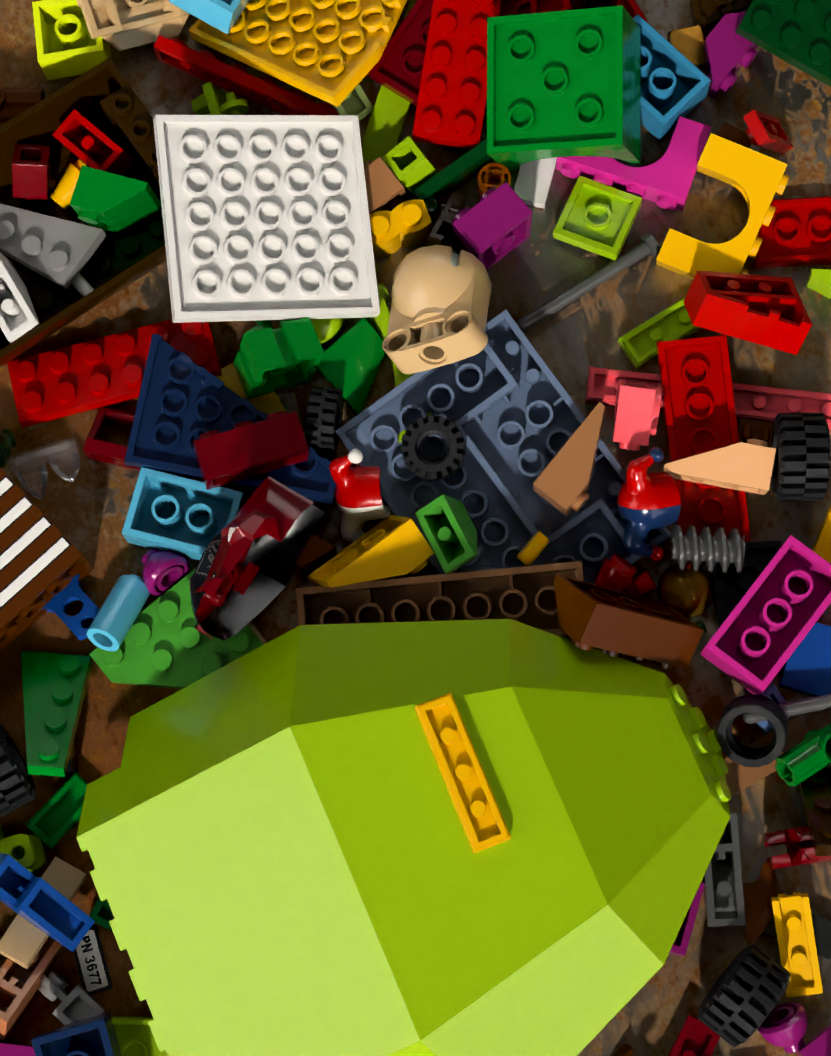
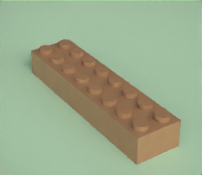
M582 561L375 580L333 588L325 586L295 588L298 624L512 619L557 636H563L567 634L559 629L554 579L556 574L584 581Z

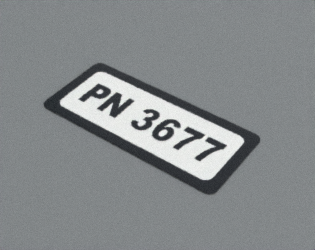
M93 925L73 951L82 987L90 995L112 988L97 926Z

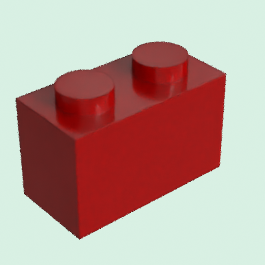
M75 109L52 134L88 167L124 176L135 163L122 148Z

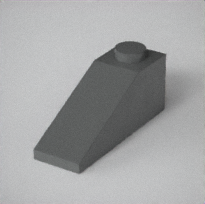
M737 813L730 814L727 826L702 879V883L705 884L703 895L708 927L746 925Z

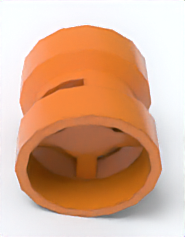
M489 163L479 171L477 186L479 199L493 186L498 188L507 182L511 187V173L508 168L499 163Z

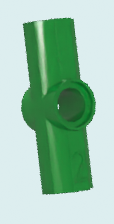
M831 723L822 729L809 730L802 742L776 758L775 769L779 777L788 786L798 785L831 763Z

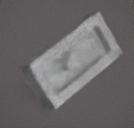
M73 436L12 456L7 462L11 473H16L22 486L31 495L41 500L45 495L48 485V473L45 463L49 462L51 468L59 477L73 482L80 466V446L77 437Z

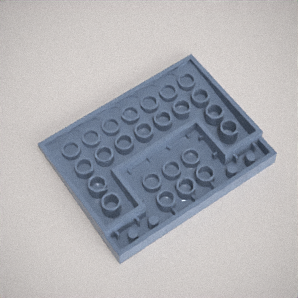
M506 309L486 323L485 333L488 335V342L480 353L455 363L413 374L335 431L349 451L358 449L362 452L363 459L359 463L360 466H378L381 469L380 486L382 497L396 516L412 518L429 545L430 543L415 512L442 494L461 500L477 531V556L452 573L526 566L516 557L538 531L548 537L549 542L529 566L582 561L583 577L586 582H595L605 559L610 560L613 554L621 556L630 564L642 557L629 553L623 546L626 521L619 512L617 499L622 485L626 482V472L601 438L590 487L587 491L590 497L578 512L572 510L568 516H565L534 492V481L586 418ZM430 411L435 417L442 416L452 421L461 431L465 440L466 454L462 461L463 464L455 471V474L445 477L443 480L430 481L415 475L403 460L401 453L403 441L399 442L398 438L399 433L403 430L407 432V427L410 424L415 423L421 417L426 418V414ZM429 435L422 440L420 453L425 460L436 462L446 455L447 443L443 437ZM665 526L651 529L644 542L648 546L653 547L666 540L671 534ZM434 553L428 558V561L438 574H445Z

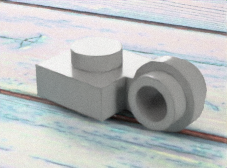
M54 970L49 975L45 973L40 978L41 983L37 987L39 991L52 1002L56 998L62 1001L52 1014L64 1025L100 1015L106 1010L80 985H77L68 995L65 989L69 984Z

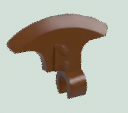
M768 862L763 863L758 879L751 883H743L744 909L747 923L744 939L749 944H753L763 933L773 915L771 897H777V878L775 869L771 870Z

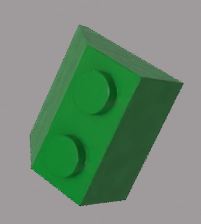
M83 165L70 201V205L78 214L79 219L88 226L103 229L105 234L107 231L119 233L154 214L161 208V202L148 182Z

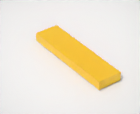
M452 693L415 706L414 710L473 854L510 840V833Z

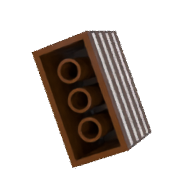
M0 467L1 654L47 612V609L42 608L55 595L65 589L75 575L80 574L79 581H82L94 569L77 548Z

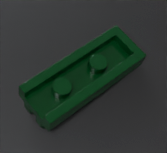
M487 138L414 190L417 199L424 200L430 216L438 215L440 209L438 200L478 173L485 165L494 161L487 154Z

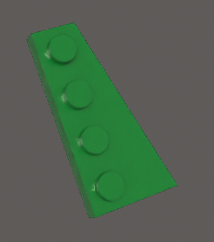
M21 651L28 774L65 777L92 667L91 656Z

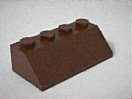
M558 574L555 576L554 588L559 629L571 637V644L586 651H591V648L595 647L612 657H618L619 653L639 663H645L646 659L651 660L654 664L665 669H671L672 665L687 669L704 632L703 628L661 600Z

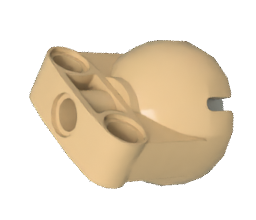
M444 245L421 247L405 256L393 277L388 331L382 343V349L403 374L427 371L474 356L485 348L488 342V335L485 332L492 283L485 265L469 252L461 250L458 255L452 253L451 247Z

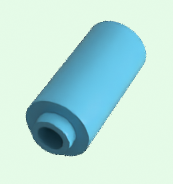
M134 574L122 575L118 578L87 631L88 639L95 646L110 652L119 649L150 595L143 578Z

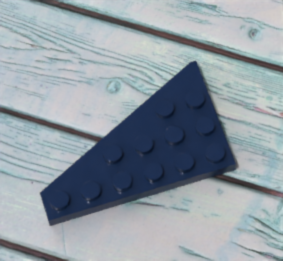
M152 334L124 460L125 465L138 468L144 467L164 473L203 480L194 452V441L198 440L199 436L203 433L218 430L219 433L232 430L234 425L243 421L251 420L253 423L267 420L266 417L268 415L260 412L244 397L242 399L227 388L224 382L205 368L196 365L189 356L183 352L180 353L162 340L160 335ZM308 444L309 454L307 461L227 484L256 490L269 476L311 501L331 505L336 488L329 470L331 461L327 458H322Z

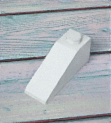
M0 252V328L7 340L12 343L38 325L39 320L24 282L12 262Z

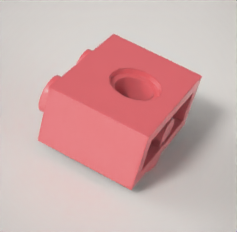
M618 380L611 434L613 442H618L619 448L638 451L640 450V445H649L650 435H656L661 404V387H655L653 383Z

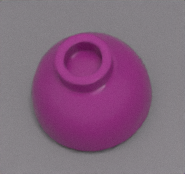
M151 549L142 558V563L144 564L143 581L147 590L152 595H163L187 576L189 563L182 555L176 552Z
M793 1002L774 1007L757 1030L768 1043L777 1047H783L786 1053L796 1052L805 1045L803 1037L808 1025L805 1008L803 1005Z

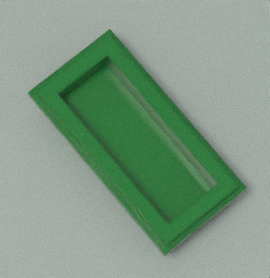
M77 772L25 824L50 849L80 819L88 783Z

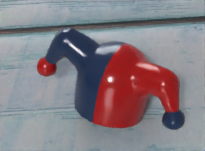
M658 447L652 448L649 454L629 462L626 469V482L622 485L617 499L619 512L626 521L623 534L625 550L634 555L650 557L653 561L662 559L664 551L658 545L650 547L644 542L648 532L651 529L675 523L680 515L681 508L680 493L673 477L667 472L647 474L648 468L654 462H661L664 458L663 450Z

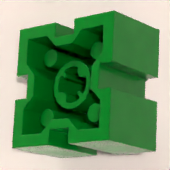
M310 317L282 320L276 329L273 328L271 320H256L258 326L244 333L240 344V351L237 352L233 363L247 399L273 393L276 388L285 386L288 389L310 383L316 372L315 366L319 365L324 355Z

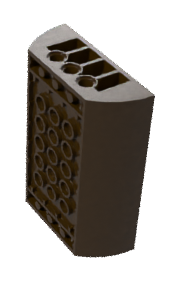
M111 58L106 59L0 126V204L82 224V220L78 218V214L71 205L64 210L50 197L69 164H74L79 159L52 135L74 109L135 161L124 176L148 182L161 202L153 118ZM15 144L50 146L51 180L47 200H28L13 197L12 160ZM162 207L159 211L119 233L106 232L107 236L80 271V274L94 289V291L84 297L72 284L68 289H65L4 255L12 262L24 282L39 324L12 343L7 340L0 328V367L166 262Z

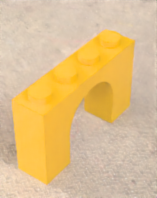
M711 133L698 161L697 171L735 187L746 200L749 212L748 222L739 235L719 244L706 243L669 228L656 258V265L692 280L697 270L748 274L749 271L744 269V265L748 256L755 258L763 239L757 237L762 224L769 227L776 207L771 206L775 194L782 195L790 176L784 173L788 164Z

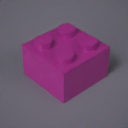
M507 182L498 188L493 186L481 196L480 202L471 209L466 207L455 216L452 223L453 249L458 255L461 250L473 254L488 270L530 237L532 211Z

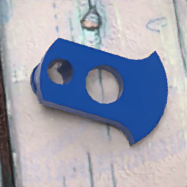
M77 574L72 578L68 586L55 595L42 609L55 613L81 641L88 638L87 631L100 609L82 590V581H79L80 574ZM76 600L82 601L83 607L80 613L75 616H68L67 607L69 604Z

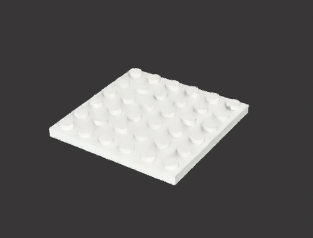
M155 115L153 124L173 323L293 320L310 317V319L377 317L380 314L358 115Z

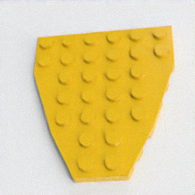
M249 0L228 35L200 19L188 31L193 40L339 107L381 59L407 0Z

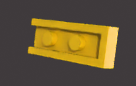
M793 892V895H785L784 893L778 894V897H771L781 966L790 972L789 984L785 990L786 998L822 994L823 989L808 893L800 894V892Z

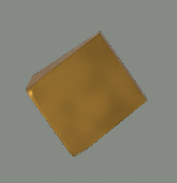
M700 25L668 32L667 41L696 67L705 65L704 40Z

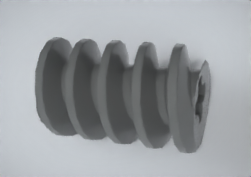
M680 525L673 527L670 544V566L673 560L676 559L680 570H684L687 561L691 560L694 571H698L702 561H706L708 572H712L716 562H720L723 573H727L730 563H734L737 573L741 574L745 557V534L740 538L738 529L732 528L726 538L722 527L716 529L713 537L707 526L702 528L699 536L695 526L689 525L685 535H683Z

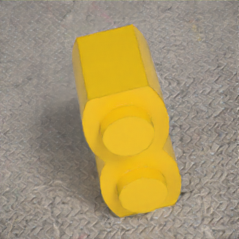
M421 199L405 201L397 205L392 211H377L369 214L374 259L390 256L400 247L410 248L419 246L426 242L430 231H432L430 215L424 200Z

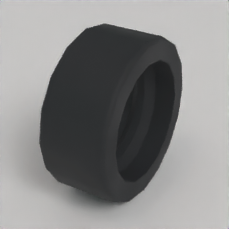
M746 694L732 700L725 707L717 726V740L722 752L731 761L744 767H761L772 763L781 755L788 737V719L784 710L774 700L759 694ZM744 713H757L766 717L774 727L772 742L762 748H749L740 744L732 734L734 719Z

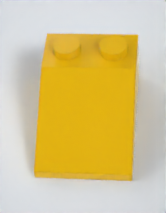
M390 515V517L383 519L307 577L313 583L333 588L406 575L408 573L415 574L428 564L426 559L435 552L412 518Z

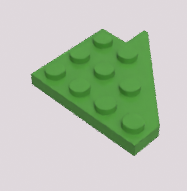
M194 569L138 614L117 651L110 652L97 647L89 655L112 683L183 689L264 644L248 624L225 641L210 635L213 639L211 640L208 636L194 628L196 621L190 599V578L195 571Z

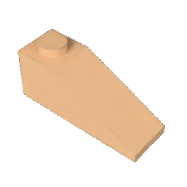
M747 439L746 443L740 442L666 463L662 467L661 472H667L673 479L765 495L770 488L776 448L767 447L768 442L763 440Z

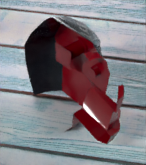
M268 476L234 519L212 538L190 578L191 607L196 621L194 628L208 636L211 640L213 639L210 635L225 641L238 633L255 618L290 581L297 569L295 562L310 537L315 535L325 512L313 506L314 502Z

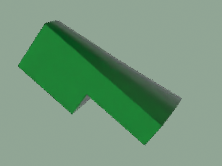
M362 318L325 350L319 365L315 366L334 388L342 389L343 401L356 415L363 411L369 390L373 387L376 380L378 368L383 363L386 355L382 349L383 340L365 318Z

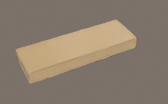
M55 856L41 878L69 901H72L85 881L86 873ZM17 914L0 940V954L28 969L49 936Z

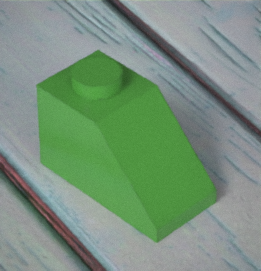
M442 494L415 512L445 574L452 573L477 556V531L461 500Z

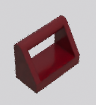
M105 406L100 407L83 448L88 459L140 471L141 468L125 465L124 460L127 446L101 441L106 421L132 426L135 413Z

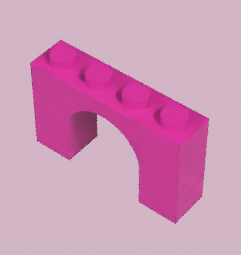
M679 116L667 151L658 161L648 166L631 167L608 157L569 156L557 157L555 169L572 179H578L579 176H583L641 197L642 199L656 202L659 207L665 210L673 211L677 209L683 211L697 172L698 161L710 135L711 126Z

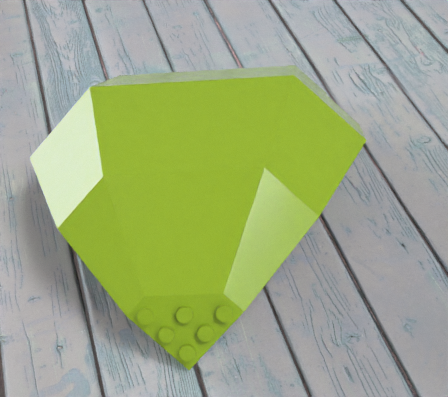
M512 619L299 625L131 716L121 766L87 784L76 838L81 851H88L95 869L90 871L99 898L101 901H108L114 919L110 920L109 923L120 951L127 949L134 969L128 972L139 1001L146 1000L153 1016V1020L149 1021L148 1024L159 1052L166 1050L168 1056H577L665 964L730 819L729 800L732 797L725 775L728 774V768L717 740V729L712 730L708 726L702 711L698 707H692L687 701L682 687L679 684L674 685L665 673L619 657L609 656L594 648H591V651L580 649L571 644L569 639ZM448 693H452L511 836L510 840L476 854L472 852L414 710L415 706Z

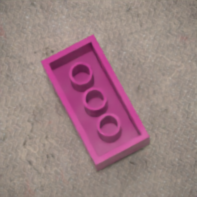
M790 535L713 635L700 655L752 694L761 695L830 605L831 564Z

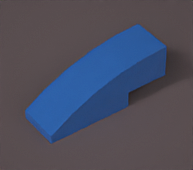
M0 853V901L70 951H74L95 921L41 877H36L9 854Z

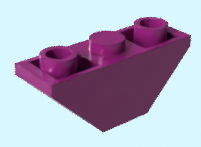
M745 12L725 14L705 39L704 69L705 75L711 80L708 93L714 100L721 91L727 93L738 78L736 72L741 66L747 68L757 54L755 49L758 45L735 33Z

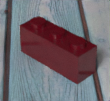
M277 411L266 417L267 420L253 423L251 420L243 421L234 425L233 429L219 433L218 430H213L200 435L199 439L194 441V452L206 489L209 490L307 461L309 449L296 411L291 413Z

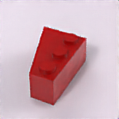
M697 270L683 301L694 326L794 355L798 354L812 326V322L792 278Z

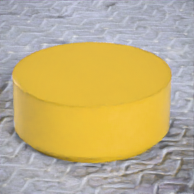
M538 531L522 548L516 558L524 565L529 566L546 547L549 538Z

